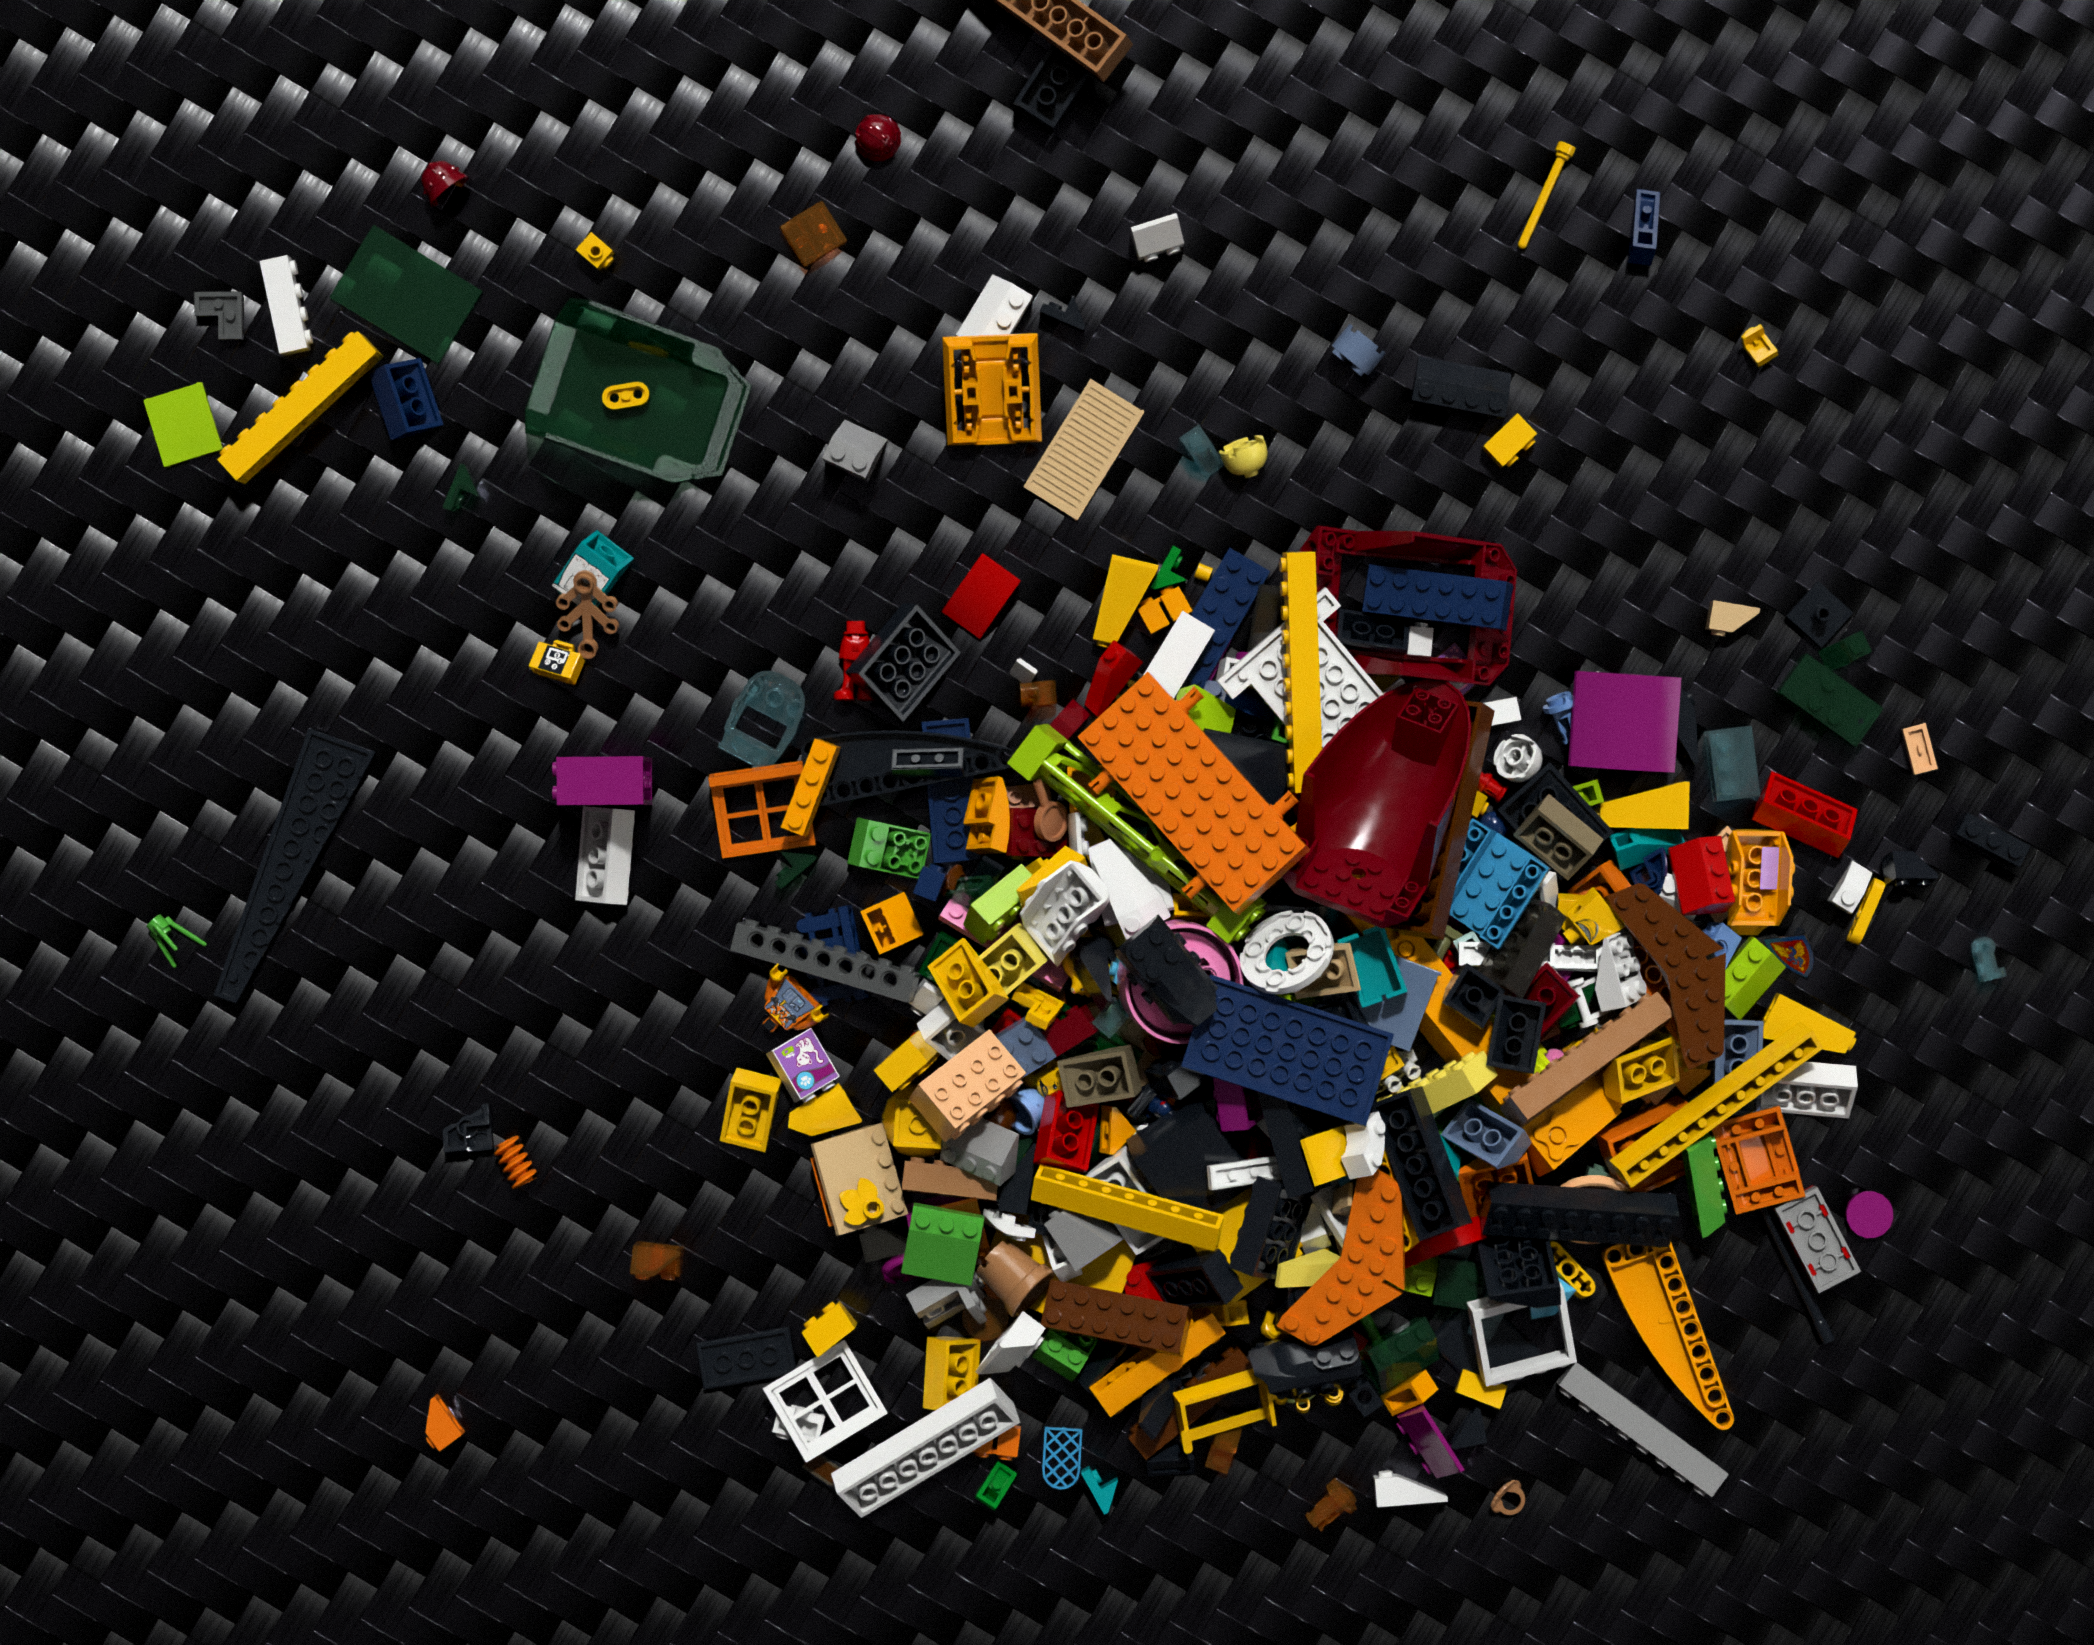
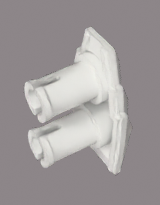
M1412 1048L1410 1052L1407 1050L1397 1051L1405 1066L1381 1080L1376 1094L1385 1089H1388L1390 1092H1397L1401 1088L1402 1082L1400 1080H1402L1401 1077L1404 1075L1411 1080L1419 1077L1421 1069L1418 1065L1414 1064L1417 1061V1057Z

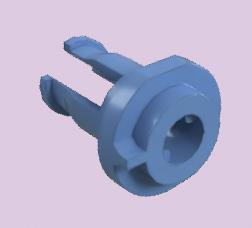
M1570 691L1551 696L1546 700L1547 704L1543 706L1544 714L1553 715L1557 729L1562 735L1563 744H1568L1570 740L1568 723L1571 728L1573 695Z

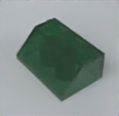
M1426 1317L1412 1319L1359 1351V1356L1380 1394L1440 1359L1437 1337Z

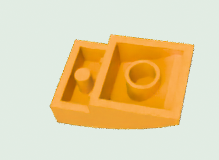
M987 777L973 780L963 822L964 825L971 827L965 850L980 855L1006 853L1009 840L1010 812L1007 791L1002 777Z

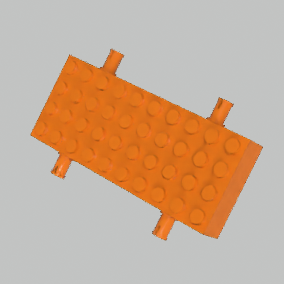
M1147 672L1077 736L1104 766V770L1089 782L1088 785L1099 795L1113 780L1117 781L1197 870V875L1186 886L1181 888L1183 892L1192 900L1207 885L1211 886L1232 911L1240 915L1310 851L1309 847L1283 820V815L1299 801L1288 790L1274 805L1269 804L1188 715L1190 714L1188 711L1204 698L1198 689L1193 686L1178 701L1167 692L1153 675Z

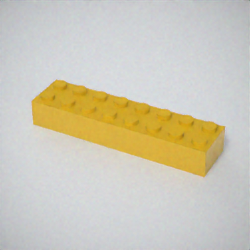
M357 331L345 336L342 340L344 344L338 349L333 348L325 355L326 360L320 366L318 364L314 365L307 372L309 376L302 382L301 380L295 382L289 389L291 392L285 398L283 396L279 397L272 404L274 408L267 414L264 412L259 415L254 421L256 424L250 430L246 428L237 436L239 440L232 446L229 444L220 451L219 454L221 456L217 460L236 481L246 484L384 357L363 334Z

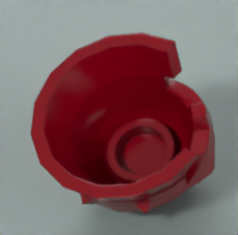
M882 114L867 115L857 127L854 143L858 152L864 158L872 161H884L891 158L898 151L901 143V132L897 123L890 117Z
M446 161L429 162V165L422 173L421 183L424 194L428 196L431 206L435 207L438 205L437 198L453 184L460 188L463 187L469 177L460 172L458 167Z

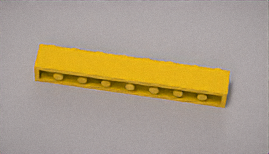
M1040 1164L1034 1177L1031 1200L1042 1204L1052 1205L1064 1210L1084 1214L1088 1217L1098 1218L1211 1251H1215L1220 1239L1224 1215L1044 1164Z

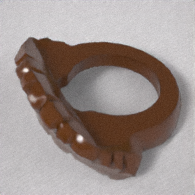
M961 865L953 866L948 872L945 885L941 891V896L944 898L952 890H955L959 881H966Z

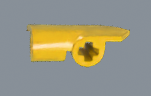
M837 1083L791 1111L788 1128L814 1136L861 1123L862 1119L851 1104L840 1083Z

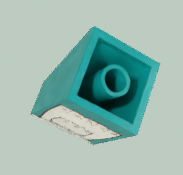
M596 530L579 544L552 586L557 589L559 594H566L574 586V576L579 571L587 570L596 576L597 587L607 595L634 558ZM582 579L584 583L589 584L587 579ZM581 593L572 600L576 603V606L581 603ZM591 595V602L598 607L600 602Z

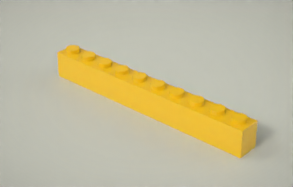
M1313 551L1282 552L1283 558H1279V570L1283 572V582H1280V594L1284 596V606H1281V619L1285 620V630H1282L1281 638L1282 644H1286V654L1282 656L1283 668H1286L1287 678L1283 679L1284 692H1287V702H1284V714L1288 716V726H1285V738L1289 740V749L1286 750V763L1290 764V773H1287L1286 782L1287 787L1294 793H1301L1303 774L1322 750L1316 555Z
M1799 1022L1609 1160L1619 1177L1628 1186L1634 1187L1823 1049L1814 1032L1802 1022Z

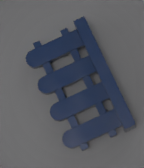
M852 905L838 907L839 912H836L835 908L828 909L829 914L815 917L812 916V912L805 913V918L797 922L798 931L801 933L808 932L810 941L812 938L817 939L815 931L832 928L833 937L820 939L826 942L825 946L832 948L834 945L848 948L847 952L856 954L857 951L861 952ZM838 926H842L843 935L841 936ZM801 947L802 954L808 956L806 948ZM845 960L843 964L844 969L847 972H851L852 963ZM825 962L823 964L828 966L830 962ZM805 973L809 979H817L819 988L813 989L810 994L817 1002H822V1006L829 1005V1000L845 998V1002L853 1001L852 996H855V1000L870 997L869 991L842 983L826 986L824 978Z

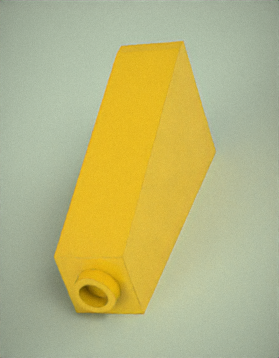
M1779 993L1775 994L1762 1020L1764 1021L1763 1038L1776 1040L1796 1024L1802 1022L1814 1032L1823 1050L1845 1054L1847 1050L1850 1051L1856 1042V1038H1854L1856 1032Z

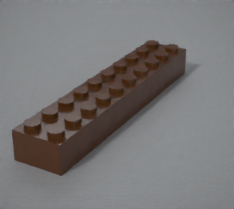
M1466 701L1470 711L1472 727L1469 754L1440 853L1427 890L1408 921L1389 926L1390 929L1401 935L1444 940L1495 713L1493 709L1484 703Z

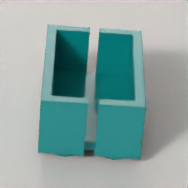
M1377 926L1362 931L1364 936L1360 937L1359 933L1337 940L1338 943L1351 944L1361 990L1356 991L1362 1008L1383 1001L1382 995L1386 994L1387 999L1408 992L1386 929Z

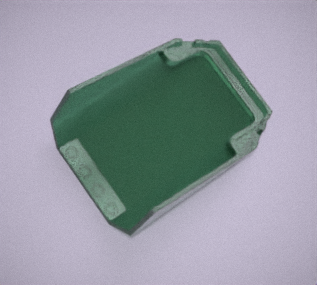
M570 298L554 321L525 408V433L672 483L709 476H720L723 474L752 385L745 377L739 374L736 367L731 365L722 355L723 353L715 346L591 300ZM642 382L648 387L650 392L647 403L637 407L611 410L602 401L604 390L613 385ZM635 391L634 397L636 399L641 398L642 391ZM613 394L610 398L611 402H617L619 396Z

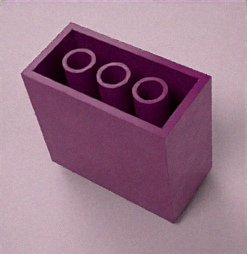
M556 757V762L552 763V774L557 777V786H553L552 796L553 800L557 801V805H652V758Z

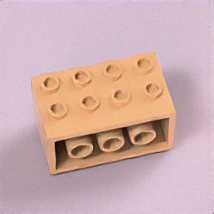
M989 1029L919 1083L909 1097V1100L944 1142L950 1138L956 1140L965 1132L969 1125L974 1126L983 1118L982 1116L987 1111L989 1113L992 1112L1005 1097L1007 1099L1018 1090L1017 1088L1023 1084L1021 1079L1026 1072Z

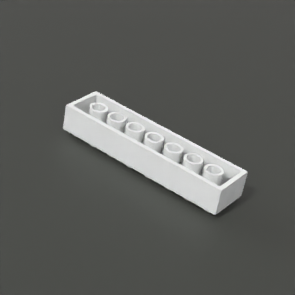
M989 1378L831 1473L836 1492L862 1518L1019 1424L1020 1420L1015 1405L999 1386Z

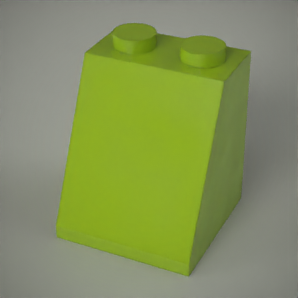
M1196 684L1179 689L1176 697L1178 701L1193 686L1204 696L1203 699L1188 711L1190 713L1188 715L1202 730L1206 728L1231 733L1236 713L1234 707Z

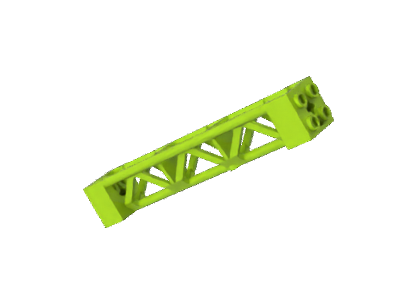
M1049 724L1034 726L1007 764L1028 781L1036 779L1044 781L1207 914L1211 920L1206 926L1229 944L1234 941L1238 942L1240 939L1243 940L1251 931L1249 925L1255 920L1258 921L1266 910L1263 907L1267 902L1259 897L1245 911L1238 915L1232 911L1217 893L1214 895L1206 887L1191 900L1181 888L1186 886L1193 877L1175 863L1178 859L1190 862L1173 844L1169 845L1162 831L1123 787L1113 780L1109 785L1118 791L1119 794L1110 797L1105 788L1100 792V796L1095 798L1057 766L1063 763L1088 774L1092 780L1103 769L1080 752ZM1065 748L1082 763L1062 756L1057 752ZM1125 797L1141 811L1124 805L1120 801ZM1122 811L1147 822L1159 844L1155 847L1116 814Z

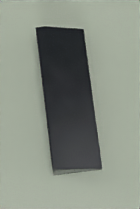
M964 748L893 749V777L895 779L964 777Z

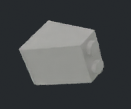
M844 420L832 436L822 458L825 463L868 482L888 439Z
M1058 1208L1049 1214L1051 1219L1044 1224L1075 1271H1078L1124 1239L1113 1223Z

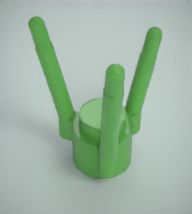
M159 914L146 927L150 930V935L155 939L173 968H176L177 965L161 940L164 939L174 951L178 950L173 941L167 936L172 931L170 926L200 945L207 946L206 942L175 923L169 916L164 919Z

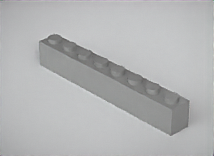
M1579 1363L1570 1364L1558 1379L1557 1384L1561 1386L1559 1389L1561 1393L1568 1398L1576 1397L1580 1400L1578 1405L1590 1413L1591 1410H1594L1599 1414L1598 1420L1608 1427L1610 1424H1613L1618 1428L1617 1434L1627 1441L1629 1438H1632L1637 1442L1635 1447L1646 1455L1650 1451L1656 1456L1654 1461L1665 1469L1669 1465L1675 1470L1674 1475L1684 1483L1688 1479L1695 1484L1693 1489L1703 1497L1706 1493L1713 1497L1729 1475L1717 1464Z

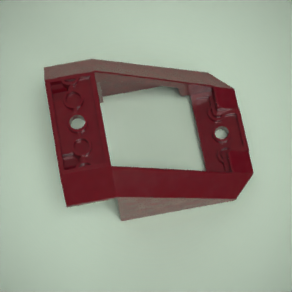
M1316 526L1300 548V552H1315L1317 593L1326 587L1337 601L1342 555L1474 566L1476 578L1507 581L1513 584L1507 631L1470 627L1467 660L1347 649L1367 675L1419 680L1433 679L1489 686L1509 665L1517 569L1502 544L1416 531H1353ZM1337 610L1323 621L1334 635Z

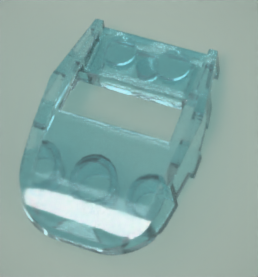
M762 671L755 674L749 679L743 691L732 704L729 718L724 727L723 740L719 743L718 747L755 767L774 765L797 731L805 707V696L801 687L792 679L778 672ZM746 705L788 726L776 749L735 728Z

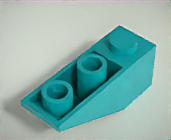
M1630 828L1612 834L1609 837L1612 854L1620 870L1644 863V857L1661 847H1664L1667 855L1668 848L1685 842L1680 830Z

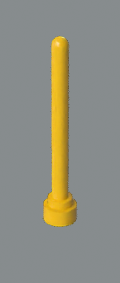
M1559 141L1555 148V151H1557L1555 156L1557 158L1519 239L1518 247L1520 249L1527 247L1565 161L1573 157L1576 148L1568 143Z

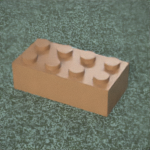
M910 1157V1161H905L902 1192L962 1199L976 1197L977 1201L996 1203L998 1185L958 1167L948 1166L947 1162L941 1160H934V1164L925 1163L923 1158Z

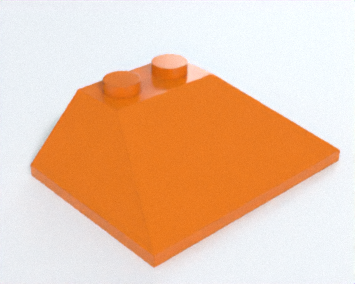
M1780 1105L1726 1119L1712 1129L1736 1215L1806 1197Z

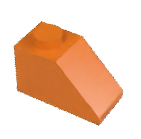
M436 1394L430 1399L425 1433L428 1435L426 1440L433 1449L437 1448L438 1451H441L463 1435L465 1430L441 1397Z

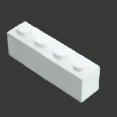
M288 255L260 261L279 354L286 356L310 351V344L313 343L310 329H306L305 321L308 320L306 307H302L300 298L303 297L301 284L296 282L295 275L298 274L296 261H292Z

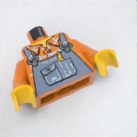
M777 963L770 970V978L767 982L764 996L766 1001L764 1008L770 1015L763 1022V1025L770 1032H774L779 1025L786 1030L790 1028L794 1030L811 1028L829 1016L828 1013L826 1015L821 1013L820 1008L823 1006L791 974L785 976L788 973L787 969L780 972L778 970L779 964Z

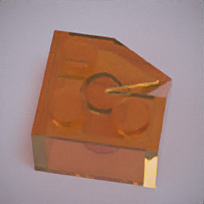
M637 1241L633 1245L630 1274H636L635 1278L649 1280L650 1277H654L656 1274L661 1275V1279L675 1280V1276L680 1277L682 1272L685 1246Z

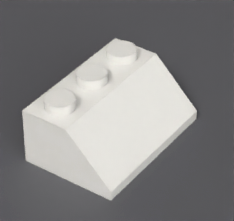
M992 274L956 336L1012 334L1032 302L1033 296L1013 283Z
M1022 1311L996 1340L975 1372L978 1375L1009 1372L1015 1365L1019 1368L1034 1349L1036 1350L1044 1339L1041 1337V1334L1046 1328Z

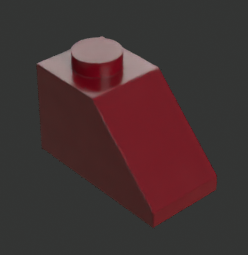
M1072 699L1051 722L1050 726L1068 740L1091 714Z

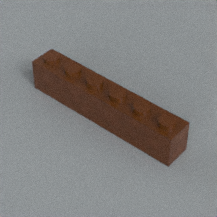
M1231 1346L1221 1354V1360L1216 1364L1213 1361L1203 1368L1202 1371L1204 1373L1200 1377H1192L1184 1386L1190 1388L1252 1369L1251 1361L1238 1346L1234 1349ZM1228 1393L1186 1405L1188 1426ZM1175 1406L1155 1439L1151 1440L1138 1422L1130 1427L1129 1431L1131 1433L1128 1434V1438L1146 1460L1180 1433Z

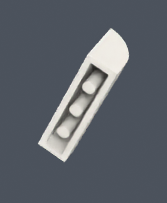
M1182 611L1144 675L1147 672L1153 675L1174 698L1215 630Z

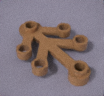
M582 570L574 576V586L566 594L559 595L556 605L559 609H568L572 600L580 593L581 603L568 615L561 616L557 626L561 631H568L573 623L582 615L583 640L578 646V653L585 659H591L598 651V644L593 639L592 616L603 626L604 631L608 634H614L619 628V622L615 618H608L591 602V595L602 603L603 609L607 612H613L618 606V601L613 596H607L597 587V579L592 572ZM582 579H587L589 584L584 583ZM560 599H565L567 604L561 603ZM606 602H612L614 606L610 607ZM562 621L568 622L569 626H564ZM608 623L613 624V625L615 626V628H614V629L610 628V627L608 626ZM586 644L591 645L593 649L587 648Z

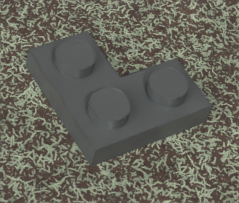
M194 292L195 316L218 317L219 340H244L243 292Z

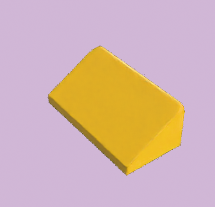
M1463 1369L1455 1392L1500 1409L1507 1385L1486 1386L1480 1375Z

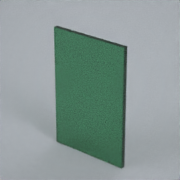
M373 225L338 281L330 298L439 364L483 291Z

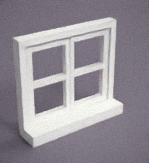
M845 1340L834 1345L821 1356L814 1357L763 1388L804 1462L810 1461L887 1414L886 1409ZM840 1356L853 1380L826 1395L813 1372ZM806 1377L819 1400L792 1416L779 1393ZM856 1383L869 1407L842 1422L829 1399ZM822 1404L835 1427L808 1443L795 1420Z

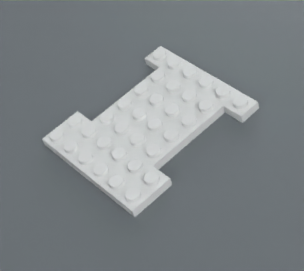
M1326 587L1317 593L1322 749L1363 708L1383 694L1406 684L1402 678H1398L1382 692L1323 622L1341 606ZM1283 622L1216 681L1231 699H1234L1251 684L1281 722L1288 726V716L1284 714V702H1287V692H1284L1283 679L1287 678L1286 668H1283L1282 656L1286 654V644H1282L1281 638L1282 630H1285V622Z

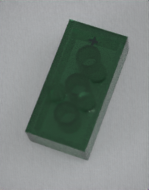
M1807 653L1800 656L1775 691V694L1851 748L1857 747L1884 709Z

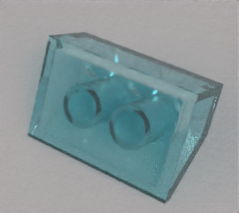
M1752 726L1705 731L1713 802L1760 796Z

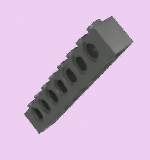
M746 919L745 922H739L736 925L730 948L731 951L771 963H778L781 966L909 1003L914 1001L920 973L914 972V967L907 965L893 966L892 961L879 958L878 961L869 959L870 955L857 951L856 954L847 952L848 948L839 945H834L833 948L825 946L826 942L812 938L811 941L803 939V935L790 932L789 935L781 933V928L770 925L764 928L759 926V922L751 919ZM757 934H760L764 939L762 946L757 945L755 942ZM779 940L783 941L786 945L784 953L780 952L777 948ZM801 947L806 948L808 951L806 959L801 958L799 954ZM824 953L830 957L828 966L824 965L821 961ZM845 960L852 963L851 972H847L844 969L843 964ZM868 966L873 968L875 972L873 979L868 978L866 975V968ZM890 973L897 977L895 986L891 985L888 981Z

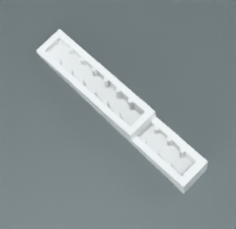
M1459 942V966L1468 963L1472 967L1539 970L1548 962L1556 971L1598 972L1602 945L1504 942L1502 947L1497 949L1488 942Z

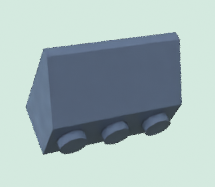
M1470 1098L1467 1099L1441 1133V1136L1496 1169L1518 1162L1532 1143L1523 1128Z

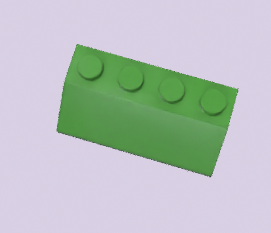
M1709 1132L1681 1152L1692 1217L1702 1238L1709 1236L1725 1223L1724 1214L1728 1213L1725 1199H1721L1720 1193L1724 1192L1723 1182L1717 1175V1171L1720 1170V1163L1718 1157H1714L1713 1151L1717 1149L1714 1135L1710 1136Z

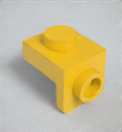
M1761 324L1749 328L1741 336L1743 348L1758 368L1778 356V350L1765 335Z

